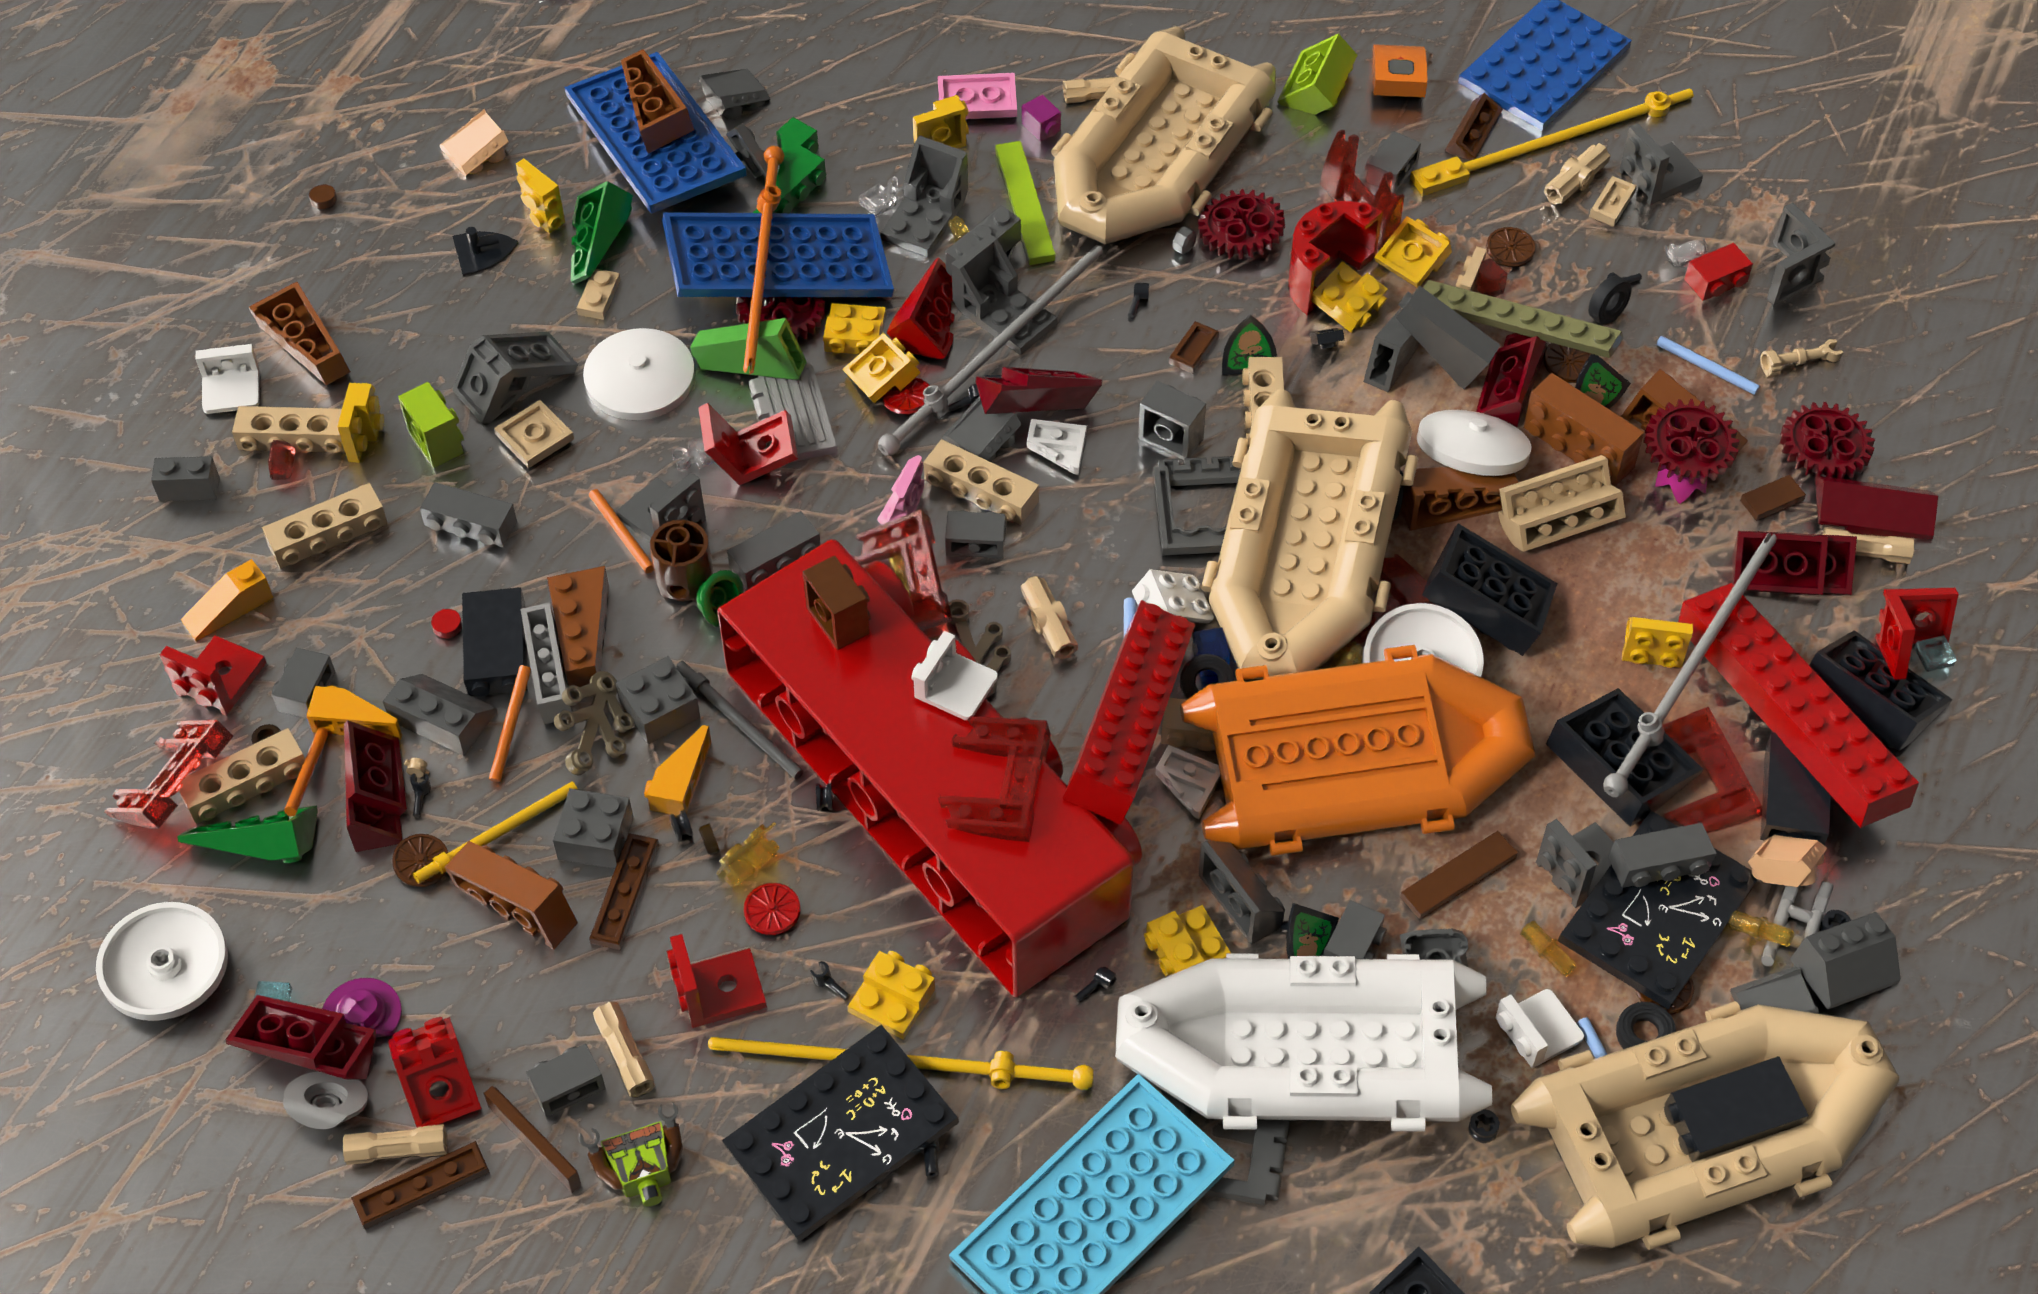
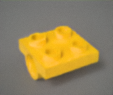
M1629 617L1622 650V661H1629L1635 664L1662 665L1667 668H1682L1692 637L1693 624Z

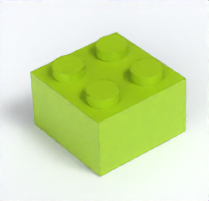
M426 382L398 396L408 433L433 468L464 453L461 445L464 437L456 425L459 423V418L453 408L448 409L446 407L445 398L439 389L435 391L430 383Z

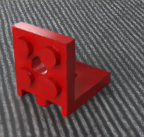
M709 403L698 407L704 451L739 486L798 459L792 418L786 410L737 432ZM772 441L771 445L765 449L766 443Z
M1956 588L1884 589L1883 595L1886 599L1885 609H1880L1879 621L1882 627L1881 632L1876 633L1875 640L1894 680L1906 679L1913 644L1949 643L1959 595ZM1929 613L1923 620H1915L1919 614Z
M216 635L198 658L165 646L159 654L164 664V670L171 680L172 688L178 696L188 695L195 698L196 703L206 708L207 706H213L220 709L221 714L225 716L229 714L267 663L263 655ZM221 668H231V670L227 674H219V670Z
M679 934L670 937L672 949L666 951L670 971L676 986L681 1011H688L692 1028L767 1008L750 948L690 964L683 935ZM725 981L736 983V987L732 991L724 992L719 989V986Z
M443 1017L430 1019L424 1023V1027L413 1031L411 1028H406L394 1033L393 1038L388 1039L392 1060L417 1128L439 1125L482 1109L450 1017L443 1019ZM437 1081L447 1083V1092L442 1096L432 1095L430 1087L433 1083Z

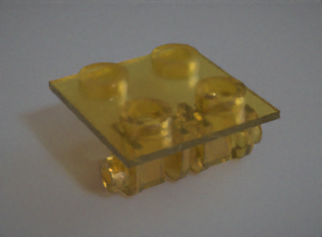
M773 822L767 828L764 824L760 825L748 835L749 837L743 842V847L738 843L726 852L725 856L719 861L722 866L716 874L719 875L724 871L727 874L724 879L731 887L735 884L740 885L746 878L756 872L753 864L760 869L763 864L775 857L779 846L774 840L768 841L765 837L774 828L776 823Z

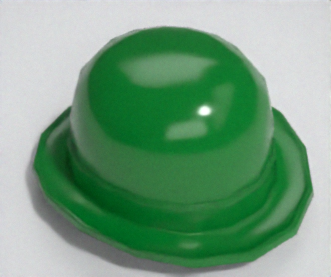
M720 570L712 574L698 589L696 596L697 607L703 613L708 623L715 627H720L717 609L744 592L743 582L738 574L731 570Z

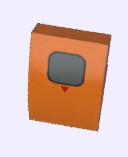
M1373 44V95L1425 98L1427 89L1425 47Z

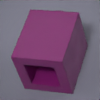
M1042 94L1022 105V125L1041 142L1061 131V112Z

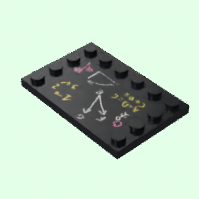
M1651 810L1633 836L1677 828L1678 826ZM1715 849L1717 854L1709 871L1701 875L1689 874L1679 876L1671 881H1654L1642 887L1629 886L1622 888L1611 864L1562 931L1558 942L1669 1010L1758 879L1752 875V870Z
M881 1024L731 1133L722 1142L795 1239L800 1242L957 1125L959 1119Z

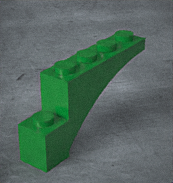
M794 117L776 131L777 145L783 150L785 157L780 164L776 180V186L781 190V200L773 213L790 214L791 210L799 202L804 201L808 194L817 186H820L826 178L825 159L815 154L819 149L817 130Z

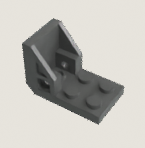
M919 135L914 143L904 180V199L880 232L882 241L929 257L965 202L968 192V159L966 151Z
M991 234L985 236L951 263L952 293L955 305L964 316L995 338L1035 302L1018 290L1017 273L998 239ZM1043 308L1005 345L1019 355L1023 354L1058 325V317Z
M549 332L482 335L470 344L452 390L481 423H491L525 393L531 376L575 373L578 363Z

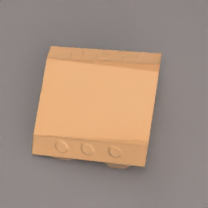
M483 109L467 124L441 143L440 147L466 177L469 174L480 172L483 169V164L487 161L497 163L503 160L506 156L505 149L509 141L504 130H501L486 113L485 109Z
M1773 835L1764 840L1748 863L1752 867V875L1756 879L1762 880L1763 883L1799 887V885L1807 886L1815 883L1817 879V866L1823 864L1825 859L1824 852L1827 850V847L1818 840Z

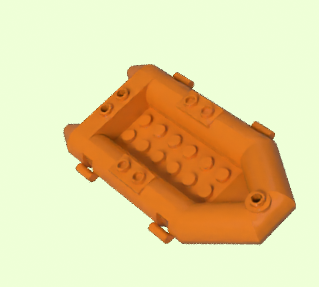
M1415 645L1384 649V661L1269 676L1266 665L1236 669L1237 681L1209 684L1180 704L1181 718L1184 723L1213 733L1226 801L1225 806L1202 821L1204 838L1209 841L1230 842L1237 850L1269 846L1271 856L1302 852V841L1416 824H1421L1423 834L1454 830L1453 819L1464 818L1535 757L1523 697L1433 654L1418 656ZM1411 657V660L1394 661L1395 659ZM1263 678V680H1258V681H1250V682H1245V681H1244V680H1249V679ZM1442 818L1440 820L1427 821L1428 819ZM1292 839V841L1275 843V841Z

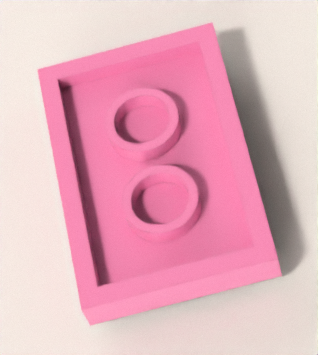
M1015 73L938 76L939 100L958 95L961 101L964 100L967 105L968 116H966V119L1017 117Z

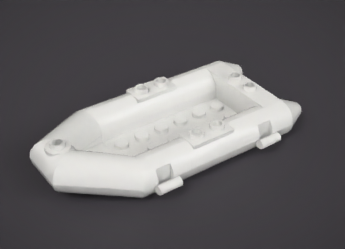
M1226 953V958L1206 960L1119 997L1115 1055L1118 1062L1135 1073H1139L1143 1078L1207 1119H1223V1129L1257 1130V1119L1391 1121V1131L1425 1132V1121L1459 1122L1492 1106V1085L1458 1069L1456 1010L1486 995V976L1454 960H1420L1419 954H1387V959H1355V956H1290V959H1259L1258 954Z

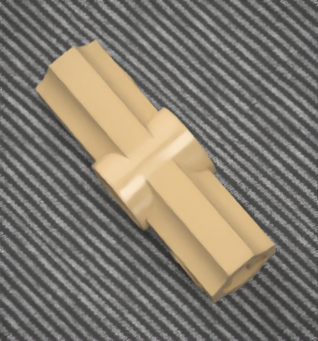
M1600 143L1597 145L1593 144L1577 159L1574 157L1569 158L1563 165L1560 173L1545 186L1544 193L1548 201L1554 205L1557 203L1562 204L1578 189L1584 191L1592 182L1595 174L1610 161L1611 155L1608 153L1607 147Z
M1038 576L1028 578L1021 585V592L1031 610V618L1035 630L1038 634H1043L1054 658L1063 660L1071 657L1078 650V644L1068 626L1067 615L1062 603L1055 600L1044 578Z

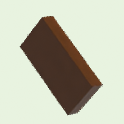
M1195 321L1170 355L1169 364L1194 374L1219 338V331Z
M1787 475L1742 494L1740 501L1753 518L1758 521L1804 501L1806 494L1790 475Z

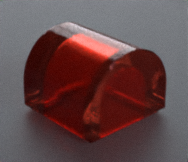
M1490 258L1486 259L1481 263L1476 285L1478 292L1492 297L1499 296L1505 290L1508 273Z
M273 440L271 442L268 459L271 480H286L292 475L296 449L286 441Z

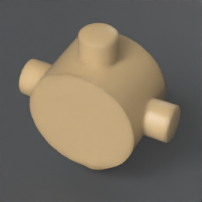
M414 757L410 760L406 759L404 765L407 766L406 772L409 775L415 773L417 778H421L430 772L426 769L427 762L423 759Z

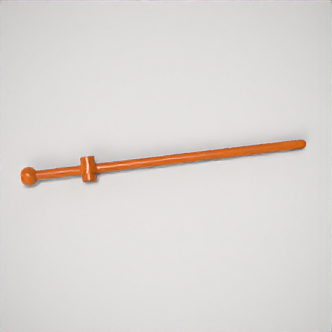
M770 146L764 152V160L768 164L765 189L761 191L757 199V210L762 213L743 366L744 373L747 372L748 366H750L749 375L755 369L772 215L781 200V190L776 186L778 165L783 162L785 156L783 150L778 146Z

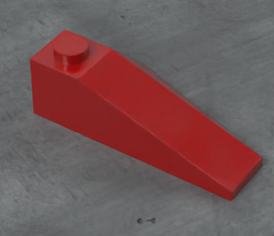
M939 257L935 259L894 316L886 333L890 336L891 340L894 338L898 339L906 349L904 352L909 351L912 354L943 359L947 356L953 343L950 324L954 322L955 315L951 313V303L954 302L952 276L946 272V264Z

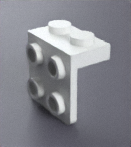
M252 344L196 351V362L202 375V408L204 413L236 411L238 406H259V364Z
M1150 569L1132 590L1137 605L1143 600L1147 603L1155 604L1176 616H1182L1191 622L1209 624L1214 619L1200 583L1194 575Z
M944 631L938 641L933 640L930 644L927 657L923 663H918L913 670L911 679L914 680V696L963 720H971L996 683L997 672L957 654L955 635Z
M1545 989L1520 1003H1517L1512 995L1500 1000L1495 1018L1532 1069L1583 1041V1032L1553 991Z

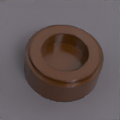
M318 185L309 192L310 202L314 208L327 209L337 202L335 189L330 185Z

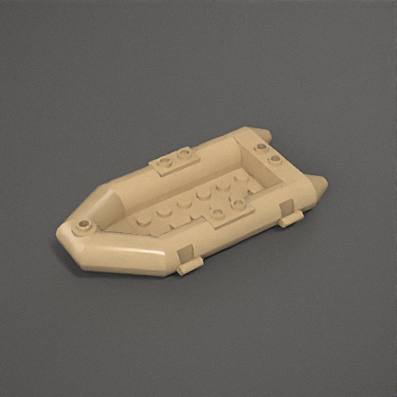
M1177 26L1157 31L1150 35L1136 55L1128 53L1115 69V73L1118 75L1117 79L1073 135L1065 133L1051 150V154L1055 157L1054 172L1060 225L1106 245L1177 224L1188 213L1198 216L1212 197L1211 193L1205 189L1247 132L1249 130L1260 132L1273 114L1272 110L1267 108L1276 92V69L1271 63L1265 62L1251 67L1186 41L1184 30Z
M1278 389L1255 411L1249 438L1238 439L1232 465L1241 468L1218 563L1215 561L1207 562L1201 586L1203 591L1210 592L1209 603L1238 669L1266 665L1269 676L1317 670L1370 624L1372 612H1385L1391 584L1387 581L1379 582L1397 498L1400 485H1413L1418 463L1417 456H1407L1412 429L1401 402L1390 400L1375 415L1295 408L1290 392ZM1403 465H1405V469H1404V473H1403V477H1402L1401 474H1400V469H1401V467H1402ZM1376 590H1378L1376 601L1374 604V602L1372 601L1373 593Z
M1735 1001L1706 1011L1707 1022L1593 1059L1589 1050L1558 1060L1560 1071L1536 1078L1511 1104V1112L1518 1124L1548 1128L1584 1203V1206L1567 1223L1569 1237L1574 1243L1612 1249L1642 1238L1646 1248L1651 1250L1680 1240V1232L1676 1226L1791 1186H1794L1800 1197L1832 1187V1181L1828 1173L1842 1168L1899 1083L1900 1077L1871 1024L1868 1021L1759 1004L1741 1010L1739 1004ZM1779 1056L1809 1115L1803 1125L1692 1162L1689 1155H1685L1682 1152L1678 1141L1679 1134L1675 1126L1671 1125L1665 1116L1664 1104L1671 1092ZM1812 1175L1818 1176L1801 1183V1180ZM1662 1227L1666 1228V1230L1649 1235V1232Z

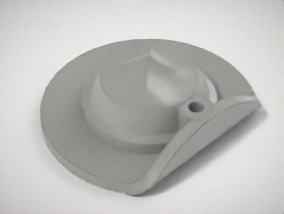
M317 1071L304 1074L291 1081L284 1091L283 1105L288 1115L297 1122L314 1129H330L361 1113L367 1105L368 1091L365 1085L358 1079L346 1080Z

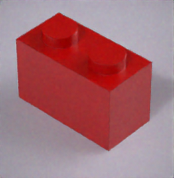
M1731 243L1689 261L1684 280L1704 301L1711 297H1718L1725 291L1746 284L1749 280L1753 263L1735 243Z

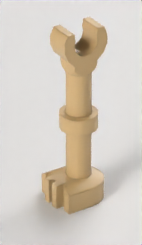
M1829 339L1819 348L1807 350L1797 348L1793 352L1779 355L1774 350L1764 351L1761 353L1760 363L1766 377L1772 378L1781 373L1780 370L1783 369L1781 365L1791 363L1801 365L1805 364L1808 360L1819 358L1830 362H1837L1841 359L1843 351H1833L1837 341Z

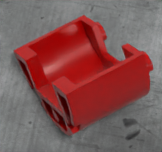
M1335 201L1320 204L1307 212L1299 220L1293 233L1288 282L1292 300L1306 315L1318 307L1312 302L1313 292L1317 288L1314 286L1315 277L1333 261L1340 257L1360 271L1374 259L1378 249L1383 213L1381 210L1365 202Z

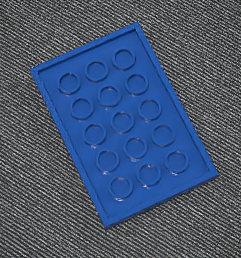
M1541 0L1459 75L1458 83L1478 95L1485 93L1501 108L1543 131L1630 48L1632 40L1560 0Z

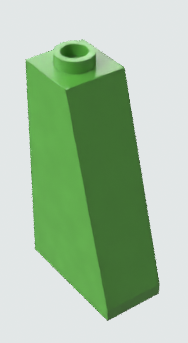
M782 318L760 322L755 369L750 375L799 379L807 361L787 319ZM748 324L699 331L690 349L700 368L703 370L749 375L750 366H748L746 373L743 371Z

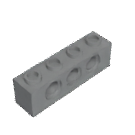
M549 602L521 609L535 695L544 724L554 722V717L563 710L573 712L572 706L566 705L562 700V692L568 688L556 621Z

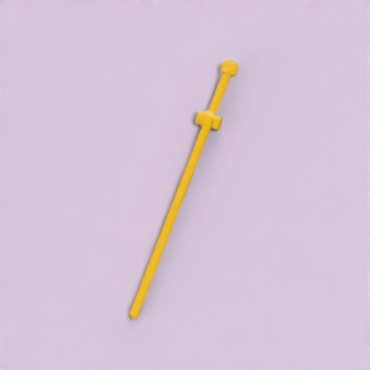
M712 1037L708 1040V1046L712 1050L832 1061L847 1050ZM1007 1051L996 1052L991 1062L907 1055L918 1069L989 1075L991 1085L998 1089L1009 1088L1014 1078L1073 1083L1079 1090H1088L1093 1086L1094 1070L1085 1064L1078 1065L1074 1070L1016 1065L1014 1055Z

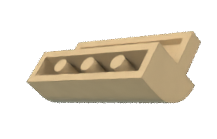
M1603 455L1499 489L1502 503V511L1498 512L1500 523L1510 542L1523 552L1626 517L1623 493L1620 489L1611 485L1608 458Z

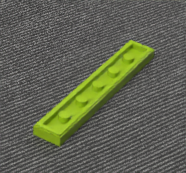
M1021 141L995 145V152L1013 212L1021 219V239L1029 265L1055 261V251Z

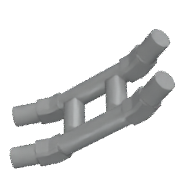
M1824 881L1821 882L1811 911L1793 905L1799 887L1785 886L1761 958L1763 965L1772 966L1774 964L1781 942L1798 948L1805 937L1819 932L1834 885ZM1789 917L1807 923L1803 937L1785 931Z

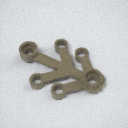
M961 599L952 600L946 605V618L948 622L956 627L961 644L967 648L976 662L981 664V660L993 642H998L1002 639V625L998 622L987 624L984 635L975 647L967 624L969 605ZM996 630L998 633L991 634L990 631ZM934 636L930 639L938 641L940 636ZM1005 645L997 646L993 651L992 660L986 667L998 672L1001 666L1007 665L1011 661L1010 648ZM1004 653L1007 656L999 657L998 655ZM997 681L986 697L991 696L996 691Z
M606 671L595 673L588 685L582 687L571 685L562 692V700L568 706H574L583 698L593 696L591 706L573 712L563 710L554 717V725L560 731H566L574 724L586 721L578 749L568 754L565 759L567 769L574 775H582L592 767L593 756L590 752L597 729L605 742L606 753L610 757L617 758L626 751L625 742L621 738L615 737L603 711L605 703L614 719L613 726L616 731L625 733L633 727L634 720L630 714L622 711L616 698L617 688L615 682L617 680ZM569 692L574 694L575 699L570 696ZM562 717L566 719L567 724L562 721ZM621 719L625 722L626 726L621 723ZM613 744L618 747V751L614 749Z

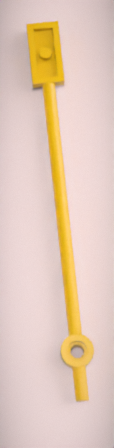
M1690 88L1671 95L1659 91L1651 92L1645 97L1643 104L1462 163L1459 157L1456 156L1411 171L1410 180L1421 196H1425L1469 181V172L1543 147L1646 113L1652 117H1663L1668 114L1670 105L1692 99L1694 94Z

